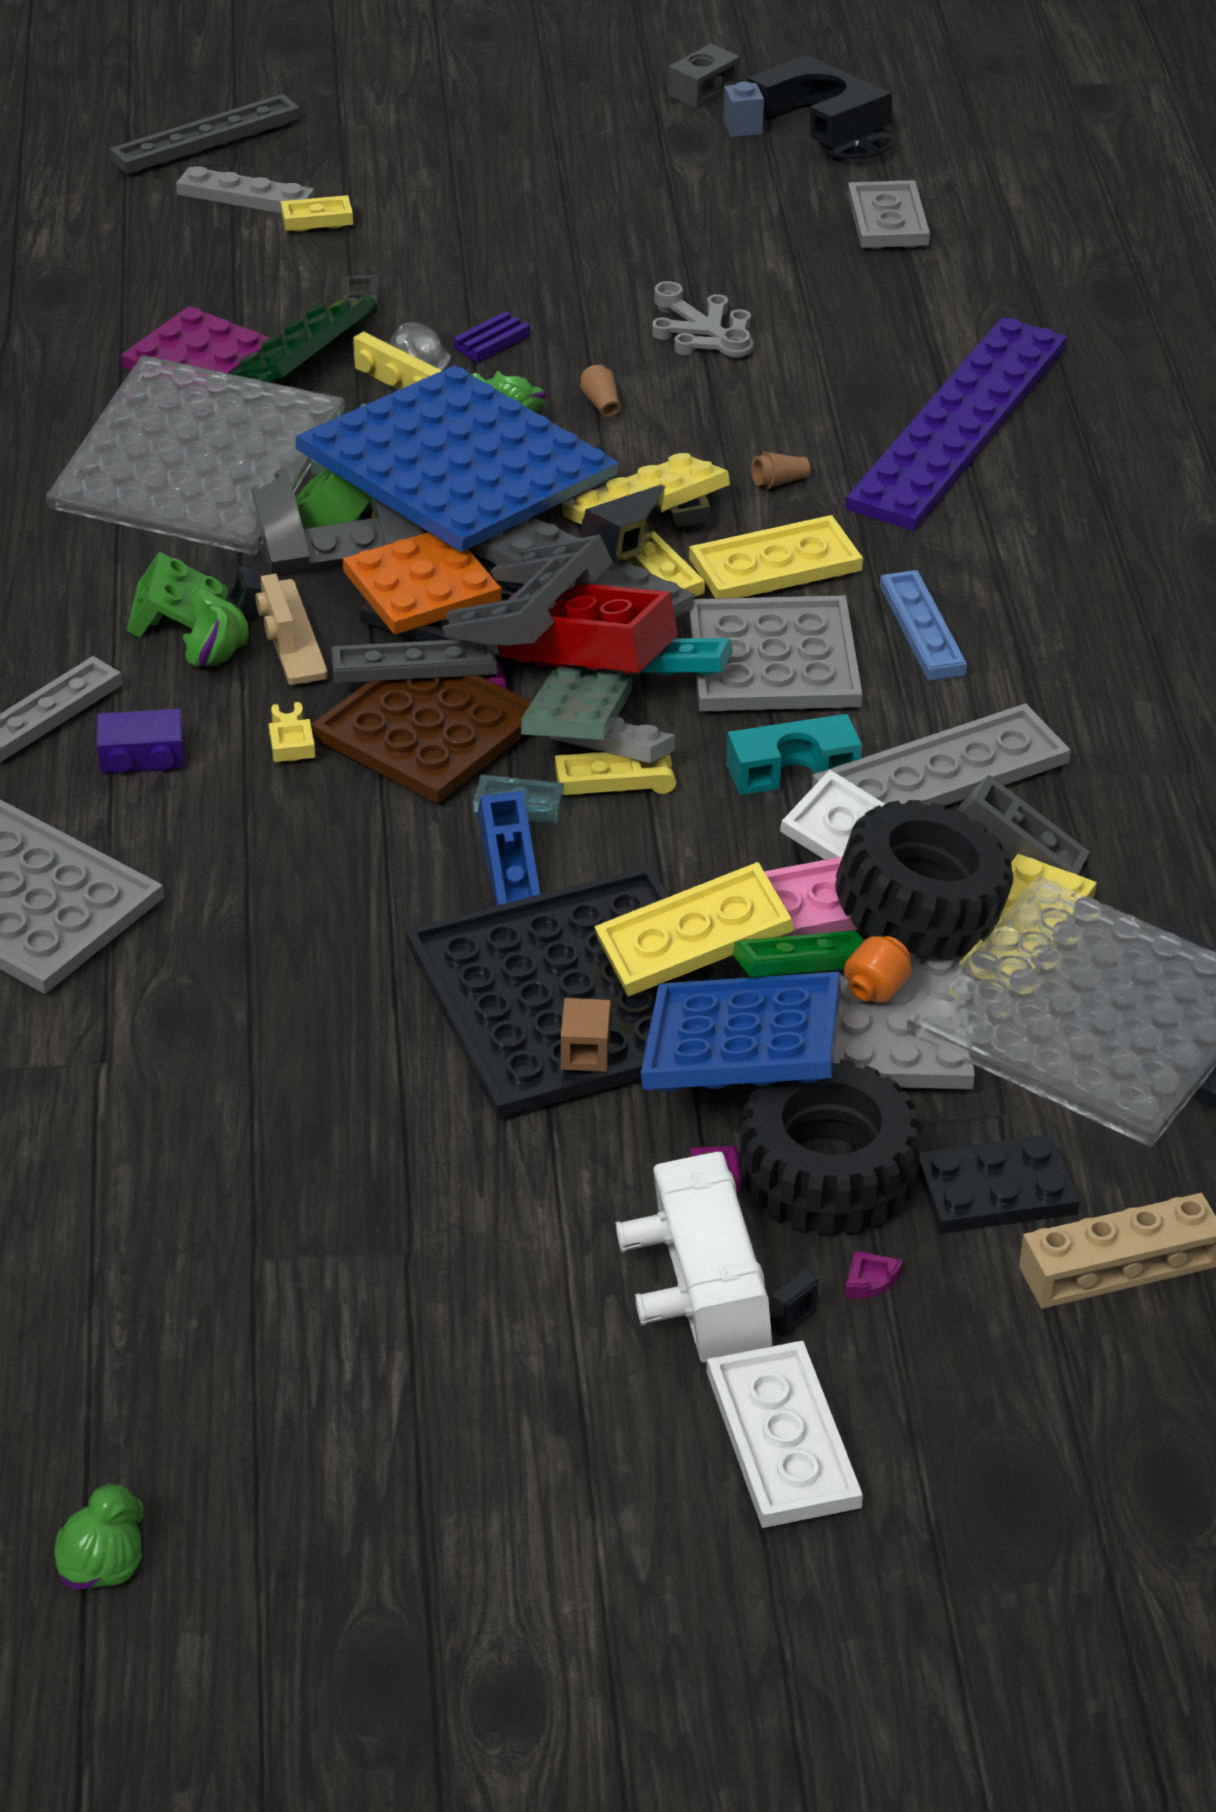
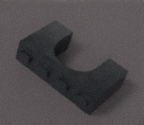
M808 55L747 77V82L757 84L764 98L763 115L766 117H772L798 106L815 104L810 106L811 138L830 147L892 124L891 92Z

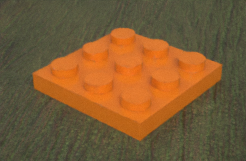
M430 532L407 539H400L394 543L371 550H364L358 554L343 558L344 573L394 635L446 619V614L450 610L501 601V587L468 549L460 552Z

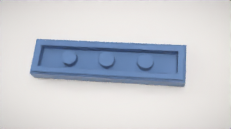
M918 570L881 575L880 588L927 680L966 675L967 663Z

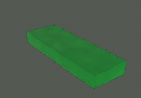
M855 930L738 940L734 943L733 956L750 977L844 969L848 958L863 943L864 939Z

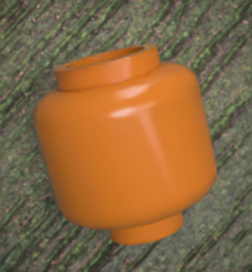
M872 936L864 940L848 958L844 966L850 992L862 1001L885 1003L891 1000L908 981L912 973L910 953L900 941L890 936Z

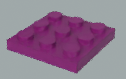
M189 306L122 353V367L207 401L232 383L228 374L240 366L238 361L250 353L259 352L262 349L261 343L269 339V337Z

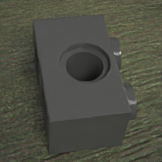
M709 44L668 66V96L696 109L724 94V86L735 85L739 82L740 56Z

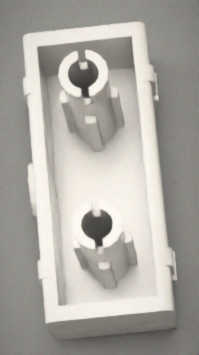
M713 1152L657 1164L653 1169L658 1204L657 1215L615 1222L622 1253L628 1250L665 1243L668 1246L677 1277V1287L635 1294L641 1326L651 1322L686 1315L700 1361L704 1363L709 1358L771 1347L772 1335L769 1302L765 1290L764 1275L753 1251L737 1199L736 1184L732 1173L728 1169L724 1154L722 1152Z

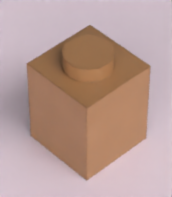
M565 998L561 1030V1069L607 1072L610 1041V1000Z

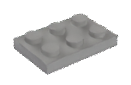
M915 180L848 183V198L861 248L882 249L884 247L896 246L915 248L917 246L929 245L930 232Z

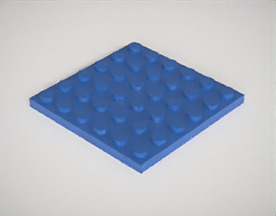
M455 365L297 435L295 448L460 552L616 476L619 466L618 461L606 455L602 450L594 448L577 438L575 434L565 431L550 422L546 417L538 415L521 405L519 401L511 399L494 389L492 385L482 382L467 373L465 369Z

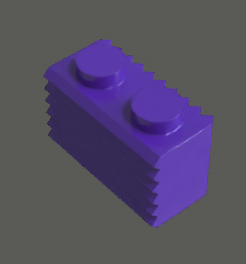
M181 709L97 714V747L100 772L106 774L108 771L113 774L125 771L131 773L133 770L139 772L142 769L146 772L150 769L164 771L168 768L173 770L175 767L181 770L184 767Z

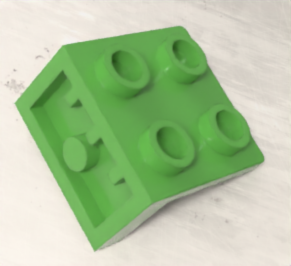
M159 552L137 584L126 631L141 637L149 625L155 627L163 614L193 629L198 615L191 602L197 589H205L225 600L228 587L221 584L217 579L186 566L182 561Z

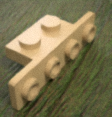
M277 574L261 576L262 592L256 593L257 610L260 617L264 616L267 639L274 642L288 684H307L327 679V668L294 580L279 581Z

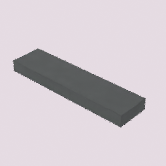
M458 639L332 647L334 683L496 674L495 648L491 644H480Z

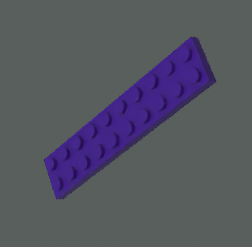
M1001 317L846 497V510L915 531L1066 349L1067 336L1054 333V331L1048 328H1037L1021 323L1017 319Z

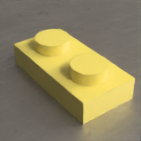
M348 195L281 201V214L285 231L303 232L311 228L328 227L336 229L344 225H353V212Z

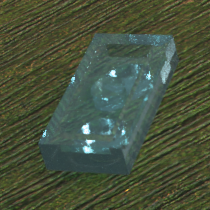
M490 775L480 776L473 801L475 815L478 814L480 796L523 791L528 820L557 823L564 798V783Z

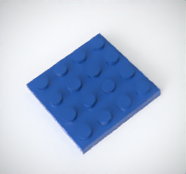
M840 972L659 984L641 1070L643 1090L658 1089L663 1092H671L681 1087L696 1086L719 1089L728 1084L744 1083L766 1086L776 1081L792 1080L814 1083L821 1079L832 1078L841 995Z

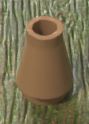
M593 365L585 369L580 377L581 391L596 406L603 417L610 418L616 416L621 410V404L618 400L613 372L603 365Z
M764 451L760 456H755L751 464V474L755 485L763 486L765 489L799 479H807L810 473V464L805 456L796 457Z

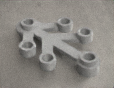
M664 281L655 286L654 302L658 309L666 313L676 312L688 320L678 321L662 317L652 322V335L657 339L666 340L673 336V332L680 333L675 336L674 350L676 353L691 355L696 351V348L716 349L729 358L740 359L752 352L754 342L748 331L751 325L750 312L743 309L732 311L729 320L730 328L724 329L721 327L723 315L728 312V298L726 296L714 294L707 298V317L682 300L683 288L680 284ZM693 334L710 335L711 337L694 336Z

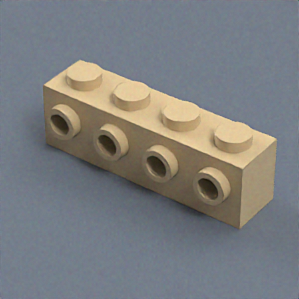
M1198 1193L1185 1197H1175L1168 1201L1138 1208H1128L1121 1212L1095 1218H1085L1078 1222L1052 1228H1041L1034 1232L1023 1234L1019 1268L1041 1309L1215 1268L1216 1216L1204 1195Z

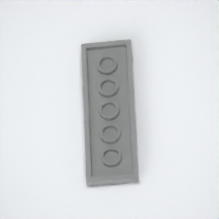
M1025 703L813 774L812 788L829 770H832L885 804L897 800L901 804H905L908 800H921V803L925 805L937 803L945 806L967 798L988 775L992 776L1002 785H1006L1067 764L1070 760L1071 750Z

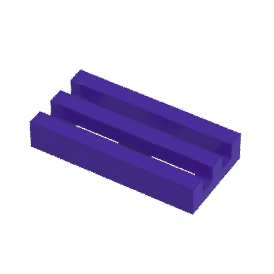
M505 311L454 337V349L479 363L530 336V325L526 322L520 324V319L517 317L511 319V314Z

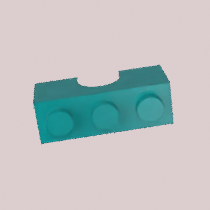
M848 714L730 731L727 734L726 764L739 795L780 789L781 768L788 765L806 766L816 774L861 759L862 744Z

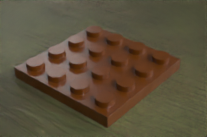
M479 675L369 681L312 723L311 729L314 739L439 804L525 736V734H521V718L532 702Z

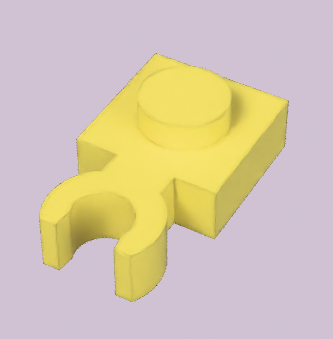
M294 702V711L288 714L281 713L278 704L272 705V723H269V736L274 762L315 758V746L310 719L303 720L301 703Z

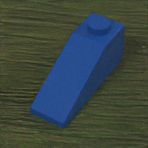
M523 791L480 796L477 815L483 852L496 906L540 895Z

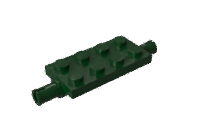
M365 293L360 295L355 301L342 298L325 307L324 303H319L308 308L305 311L306 317L285 325L282 335L265 340L261 343L262 349L259 352L250 353L238 361L240 366L228 374L234 387L240 386L228 396L231 407L235 411L242 413L246 412L257 401L269 398L276 391L277 378L287 375L338 335L357 331L364 320L377 312L378 305L376 300L371 295Z

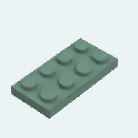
M575 665L559 666L557 669H553L521 718V734L604 740L633 690V674H622L621 670L611 669L588 672L582 671L581 667Z

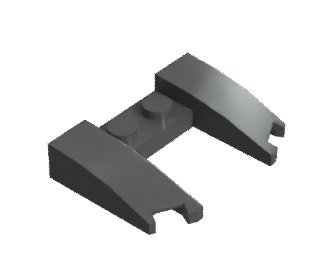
M286 467L275 472L276 479L261 489L255 485L251 489L270 574H277V576L342 566L343 558L358 554L364 550L388 545L400 539L423 534L422 528L371 495L369 497L374 518L303 529Z
M601 535L522 549L519 551L522 562L497 565L491 570L495 580L525 585L509 600L450 610L446 614L449 624L442 627L446 637L491 645L534 643L554 623L548 610L556 605L555 600L562 593L573 588L576 583L594 582L613 563Z

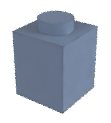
M738 82L735 85L724 86L723 122L730 137L763 134L764 98L757 84Z

